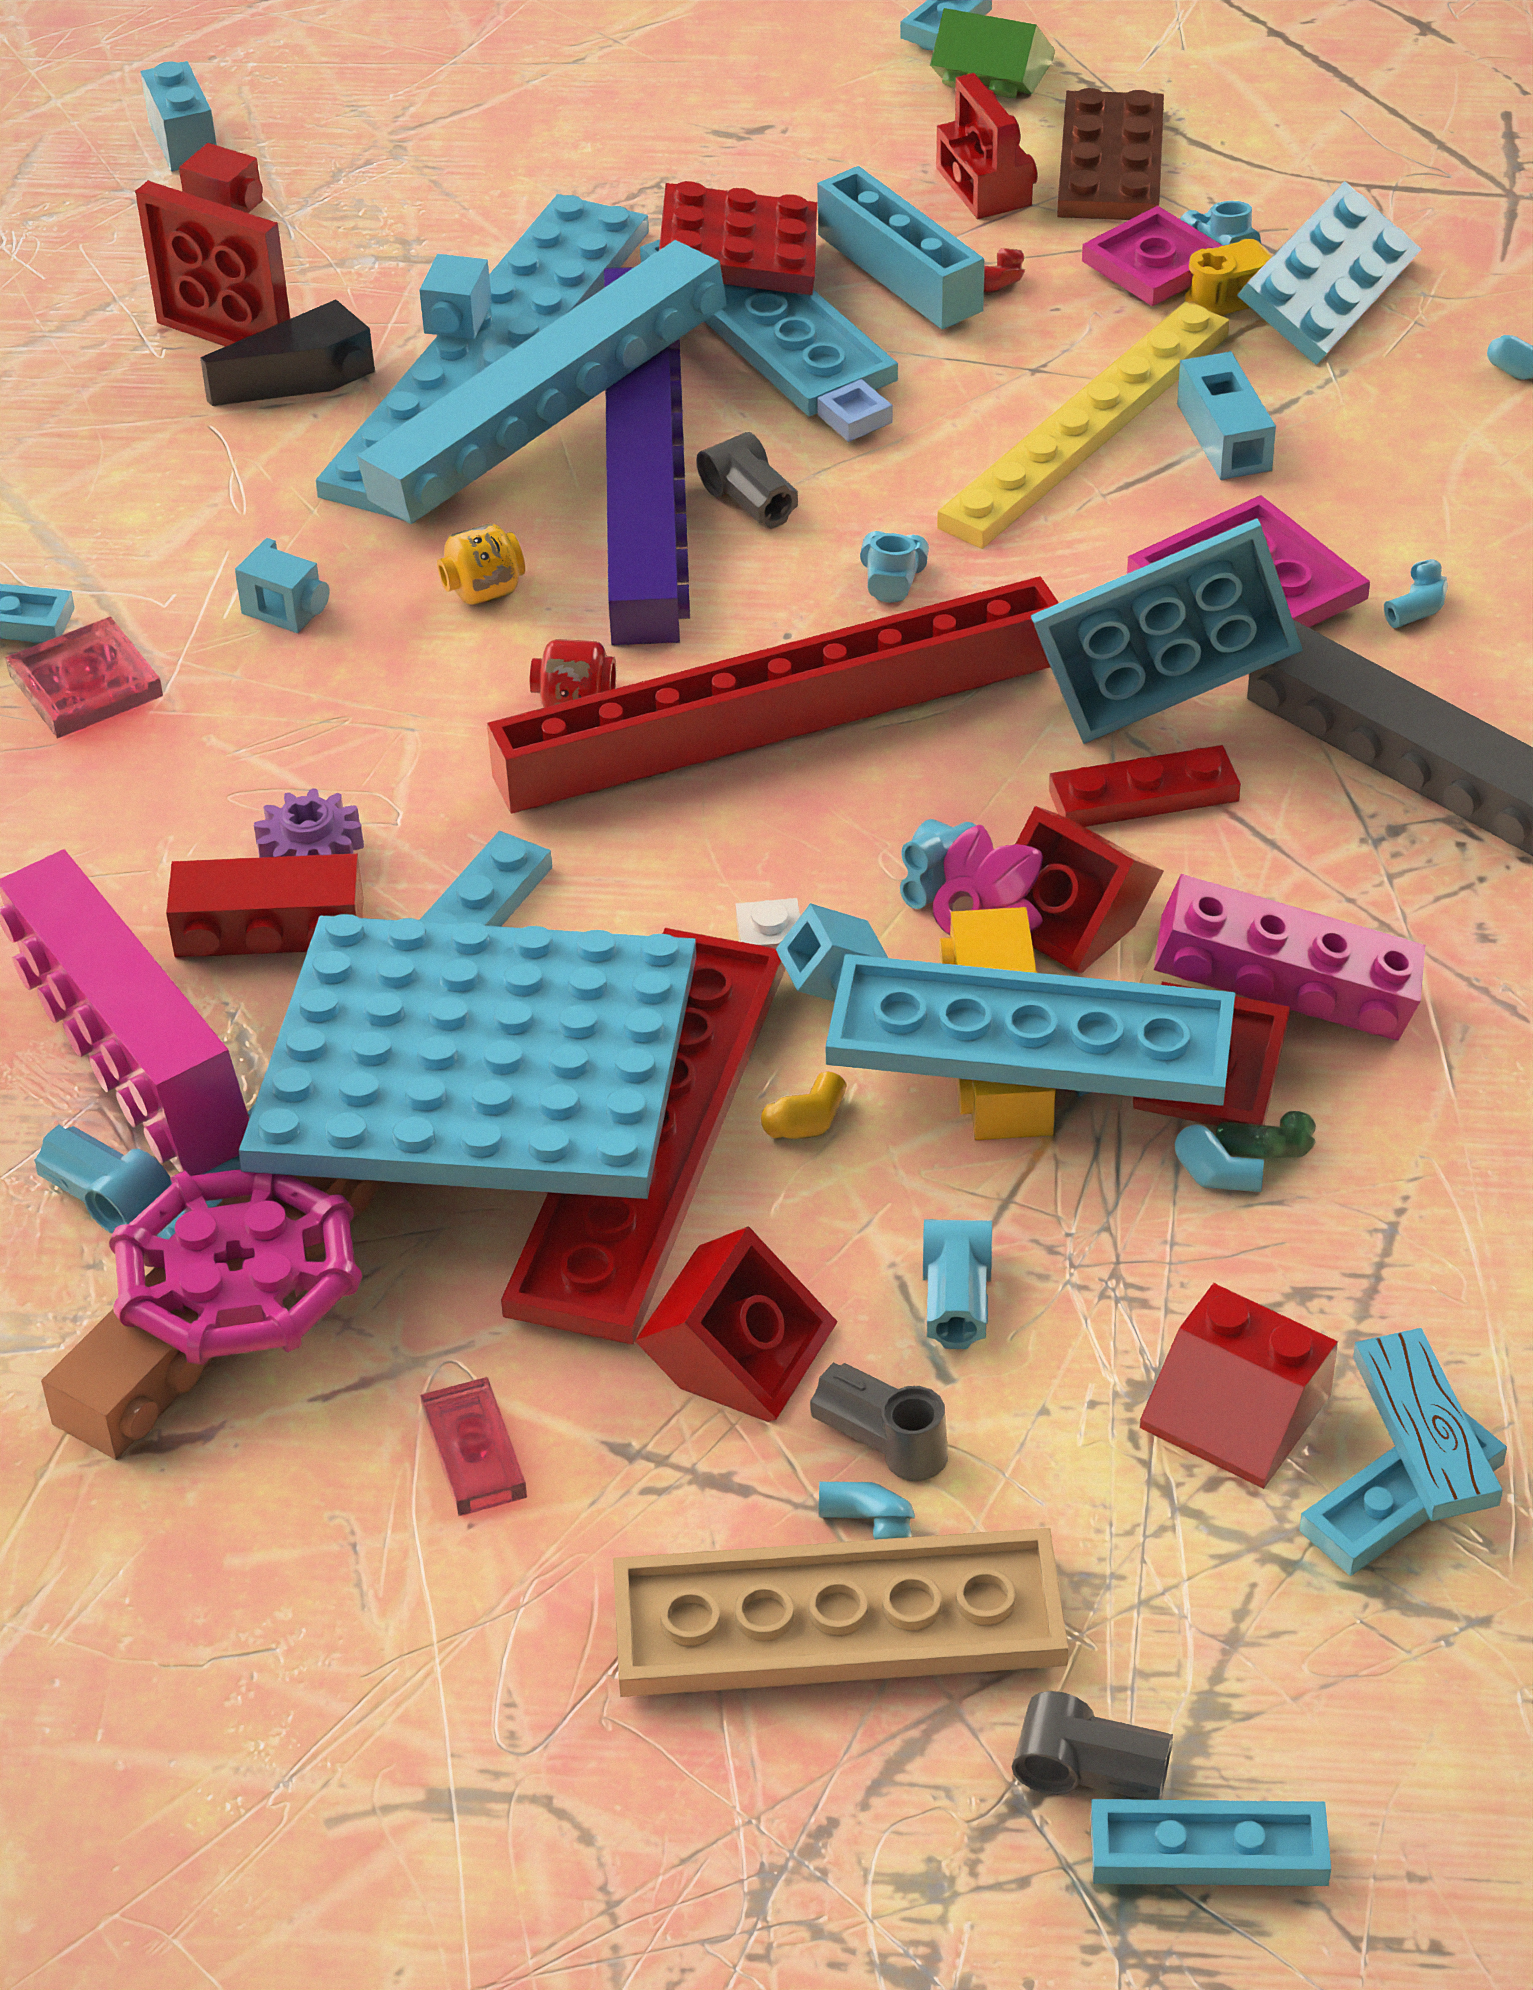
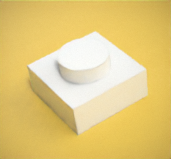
M797 898L735 903L739 942L777 948L800 917Z

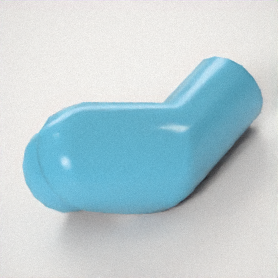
M1503 335L1492 340L1487 349V356L1494 366L1519 380L1533 378L1532 345L1513 335Z
M1429 559L1415 563L1410 571L1411 577L1414 580V583L1410 586V592L1385 602L1384 614L1392 628H1398L1434 615L1443 607L1448 582L1447 577L1442 576V566L1439 561Z
M1199 1124L1190 1125L1181 1130L1177 1135L1175 1141L1176 1155L1200 1186L1214 1189L1262 1192L1264 1159L1231 1157L1213 1132Z
M819 1482V1518L874 1519L873 1536L875 1540L912 1536L910 1519L915 1518V1513L908 1500L873 1482Z

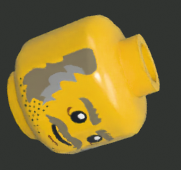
M491 523L450 535L445 543L444 558L437 560V569L442 585L447 592L455 590L463 602L476 605L513 593L518 585L519 576L525 574V560L521 546L513 532L505 533L500 526Z

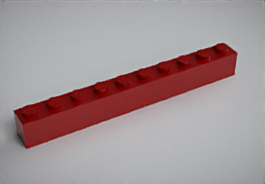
M1039 576L487 722L492 777L512 814L1051 668L1031 615L1054 606L1059 602L1043 578Z

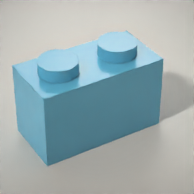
M173 61L163 62L155 66V68L140 71L148 122L171 171L179 170V166L205 144L217 145L212 110L188 61L179 63Z

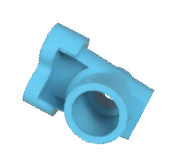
M1223 201L1214 204L1205 214H1201L1196 210H1189L1180 218L1223 246L1237 243L1244 239H1255L1261 243L1260 234L1252 228V207L1245 202Z
M881 531L870 532L864 537L860 560L867 567L868 591L871 596H874L877 600L889 603L899 602L906 598L915 574L924 570L927 565L929 544L923 537L915 534L905 536Z
M928 819L918 827L912 840L903 845L901 856L908 875L900 884V893L908 906L914 909H921L934 901L937 891L946 882L943 862L949 847L959 835L967 829L976 826V824L963 822L952 827L935 819Z

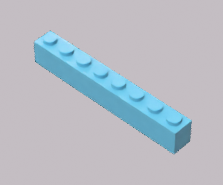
M674 240L358 454L357 460L367 499L407 523L413 524L727 306L720 261L677 240Z

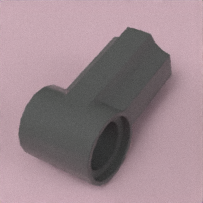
M751 432L742 433L704 449L697 454V470L707 491L714 497L728 494L758 523H765L770 529L778 527L787 522L791 512L798 506V491L769 465L764 447Z
M833 1362L819 1377L817 1389L810 1400V1410L813 1418L884 1453L885 1462L889 1470L900 1478L909 1481H922L936 1476L944 1469L948 1462L945 1404L940 1395L932 1389L922 1386H906L897 1389L846 1363L838 1365Z
M1057 1691L1040 1692L1031 1697L1011 1767L1013 1775L1022 1784L1032 1790L1045 1794H1067L1075 1790L1079 1784L1144 1800H1160L1167 1777L1173 1734L1095 1717L1093 1710L1088 1704L1076 1696Z

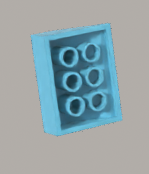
M1258 518L1031 615L1053 675L1083 744L1303 651Z

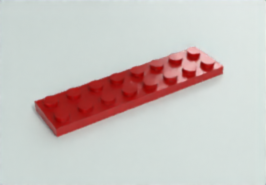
M664 928L662 934H668L677 938L696 939V961L648 1199L548 1192L501 1298L502 1315L504 1318L634 1345L786 968L776 948Z

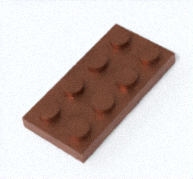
M1084 88L1079 91L1066 90L1057 217L1130 220L1159 206L1164 94L1151 93L1146 90H1132L1129 92H1102L1095 88Z

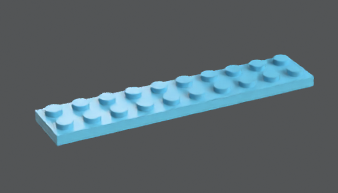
M556 194L489 274L492 304L475 339L436 336L315 481L318 498L400 519L367 499L357 455L604 288V268H620L649 233L648 215L629 211L621 206H608L582 200L574 195Z

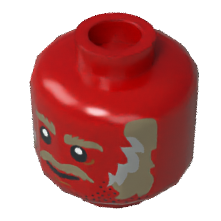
M552 640L546 645L542 659L532 658L529 675L530 692L540 694L543 707H548L616 689L615 657L607 656L603 645L597 641Z

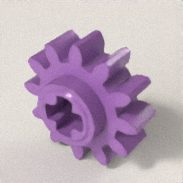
M316 788L310 789L307 796L297 798L290 792L285 793V804L282 808L276 805H265L263 807L265 820L254 822L253 825L259 857L354 854L353 850L364 848L362 825L359 820L357 806L343 807L342 794L335 793L325 800L319 797Z

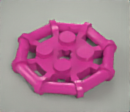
M241 1169L190 1176L186 1171L180 1172L171 1177L172 1185L133 1221L116 1227L109 1241V1247L116 1257L118 1298L114 1303L113 1310L119 1321L127 1327L138 1326L185 1353L188 1363L205 1365L211 1357L280 1347L288 1353L301 1347V1338L343 1296H350L356 1293L362 1280L361 1270L355 1265L350 1222L354 1215L353 1207L344 1196H330L293 1175L241 1172ZM252 1195L251 1201L246 1203L208 1208L205 1202ZM277 1198L307 1215L297 1221L286 1217L284 1208L276 1202ZM185 1212L176 1221L175 1233L169 1239L157 1237L180 1213ZM324 1241L326 1260L324 1262L306 1261L305 1248ZM236 1258L247 1259L243 1261V1269L237 1271H229L228 1265L225 1263ZM144 1266L165 1268L166 1281L147 1287ZM294 1289L296 1297L303 1290L309 1291L289 1311L284 1308L283 1299ZM185 1305L197 1312L198 1320L193 1321L191 1325L170 1312L178 1309L185 1313Z

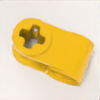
M1244 239L1237 243L1217 248L1200 249L1190 256L1189 270L1193 274L1192 286L1185 294V301L1193 305L1202 306L1220 316L1251 308L1237 295L1272 255L1255 239Z

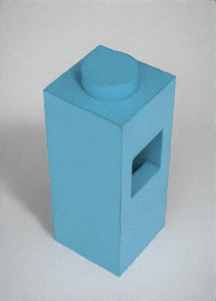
M1232 351L1180 360L1177 405L1219 479L1224 480L1272 471L1276 425Z

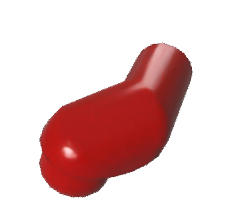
M1001 248L996 256L997 266H984V292H995L1021 280L1026 270L1022 268L1025 257L1022 250Z

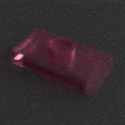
M488 1377L420 1395L422 1411L458 1516L527 1498L526 1482Z

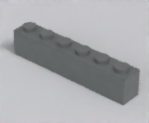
M1295 620L1293 622L1303 651L1249 673L1247 699L1533 856V747Z

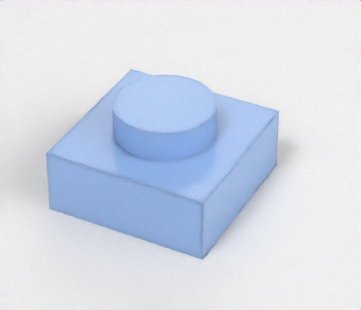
M862 379L817 398L818 416L848 442L893 423V405Z

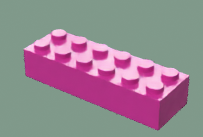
M62 849L0 878V896L4 906L0 907V925L11 943L17 942L20 953L12 956V961L22 983L28 990L38 988L37 993L40 1002L54 1024L61 1020L64 1021V1031L76 1054L79 1057L86 1054L90 1055L89 1061L92 1070L102 1088L106 1092L114 1088L117 1090L116 1097L131 1126L144 1125L145 1128L143 1130L146 1140L157 1160L161 1164L170 1160L179 1172L186 1171L190 1176L201 1175L238 1156L239 1148L249 1122V1116L228 1048L68 852Z

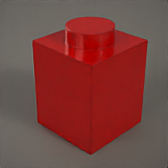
M207 143L179 166L182 192L246 213L252 211L263 201V187L260 181L256 157Z

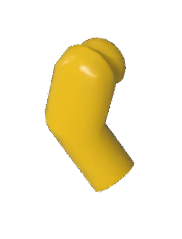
M821 1072L818 1074L809 1094L785 1096L779 1098L774 1103L766 1105L761 1114L763 1130L770 1137L776 1139L781 1137L801 1139L822 1135L830 1127L847 1090L845 1080L834 1072Z

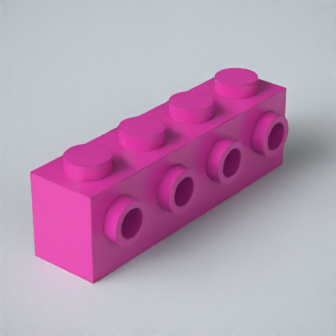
M1180 874L1161 916L1153 970L1227 992H1235V994L1249 999L1289 1006L1290 1010L1311 1017H1317L1373 1035L1399 1041L1421 1002L1426 945Z

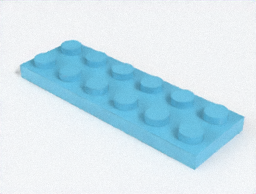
M660 239L640 247L641 263L659 251ZM723 284L727 306L704 321L808 417L818 413V397L860 379L865 381L874 390L898 381V363L814 289L812 295Z
M845 954L825 1046L826 1065L1223 1105L1235 992Z

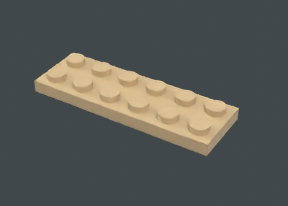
M1051 1528L613 1558L620 1697L1067 1666L1068 1642Z

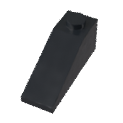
M336 299L200 357L206 399L212 406L329 392L375 372L370 328Z

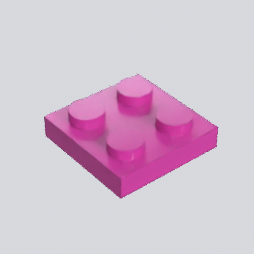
M1156 206L1083 243L1082 262L1149 305L1154 306L1192 286L1193 274L1189 270L1190 256L1200 249L1217 248L1223 245L1163 208Z

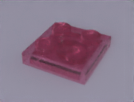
M111 616L5 657L9 676L57 739L163 697L159 676Z

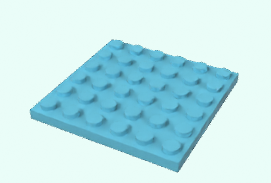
M349 914L319 916L239 1148L241 1172L648 1199L696 961V939L677 938L668 934H653L649 936L612 934L604 930H590L586 932L548 930L541 926H527L524 928L485 926L477 922L461 924L422 922L413 918L399 920L368 919Z

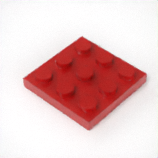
M149 180L135 190L158 324L226 347L291 319L277 222Z
M684 181L678 184L666 183L659 250L677 240L720 261L723 284L806 295L813 294L816 265L817 202L807 201L805 198L794 194L775 197L759 195L746 188H732L730 190L705 188L702 184L692 181Z

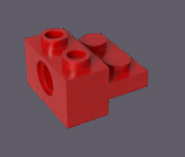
M975 73L956 77L955 121L937 125L936 169L978 220L1032 206L1033 184L1037 182L1038 172L1033 157L1030 154H1026L1019 146L1021 134L1016 118L1013 115H1009L998 102L995 93L992 90H988Z

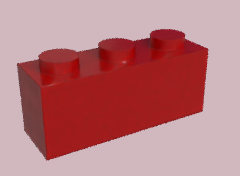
M358 853L172 861L166 915L174 957L307 952L319 916L349 914L363 918L364 896Z

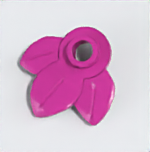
M976 825L967 829L952 843L944 857L943 865L946 882L939 888L933 901V915L937 924L945 933L950 935L953 905L960 897L967 896L973 899L971 910L1026 907L1030 933L1042 924L1043 919L1038 910L1025 897L1038 879L1043 860L1041 851L1018 844L999 846L994 849L991 837L983 825Z

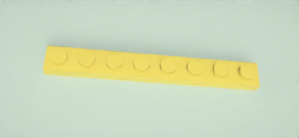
M1185 301L937 511V529L981 549L986 547L1178 381L1180 360L1206 356L1228 337L1229 319L1210 312L1202 306L1193 305Z

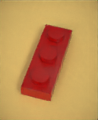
M1223 745L1053 772L1049 775V792L1058 814L1073 820L1083 827L1239 802L1241 783Z

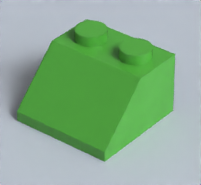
M944 8L930 66L943 78L942 83L955 88L956 77L975 73L985 86H989L988 90H992L995 95L1016 98L1017 92L1034 93L1052 63L1056 50L1037 24Z

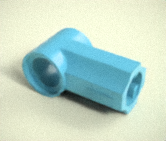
M58 1125L43 1138L40 1152L34 1159L37 1174L40 1177L83 1201L92 1218L111 1234H113L116 1227L133 1221L172 1185L170 1176L164 1167L146 1151L131 1149L126 1155H123L74 1126L64 1128Z
M924 1219L923 1280L928 1281L927 1337L937 1340L946 1349H968L975 1341L986 1338V1324H988L986 1282H991L992 1220Z

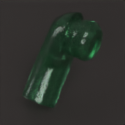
M1289 1111L1281 1117L1280 1126L1222 1121L1217 1127L1216 1138L1230 1156L1258 1159L1300 1158L1310 1152L1316 1143L1312 1137L1316 1130L1315 1120L1307 1113Z

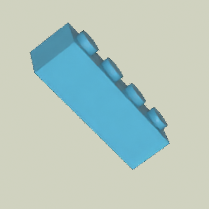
M859 165L817 183L818 235L941 330L983 312L984 258Z

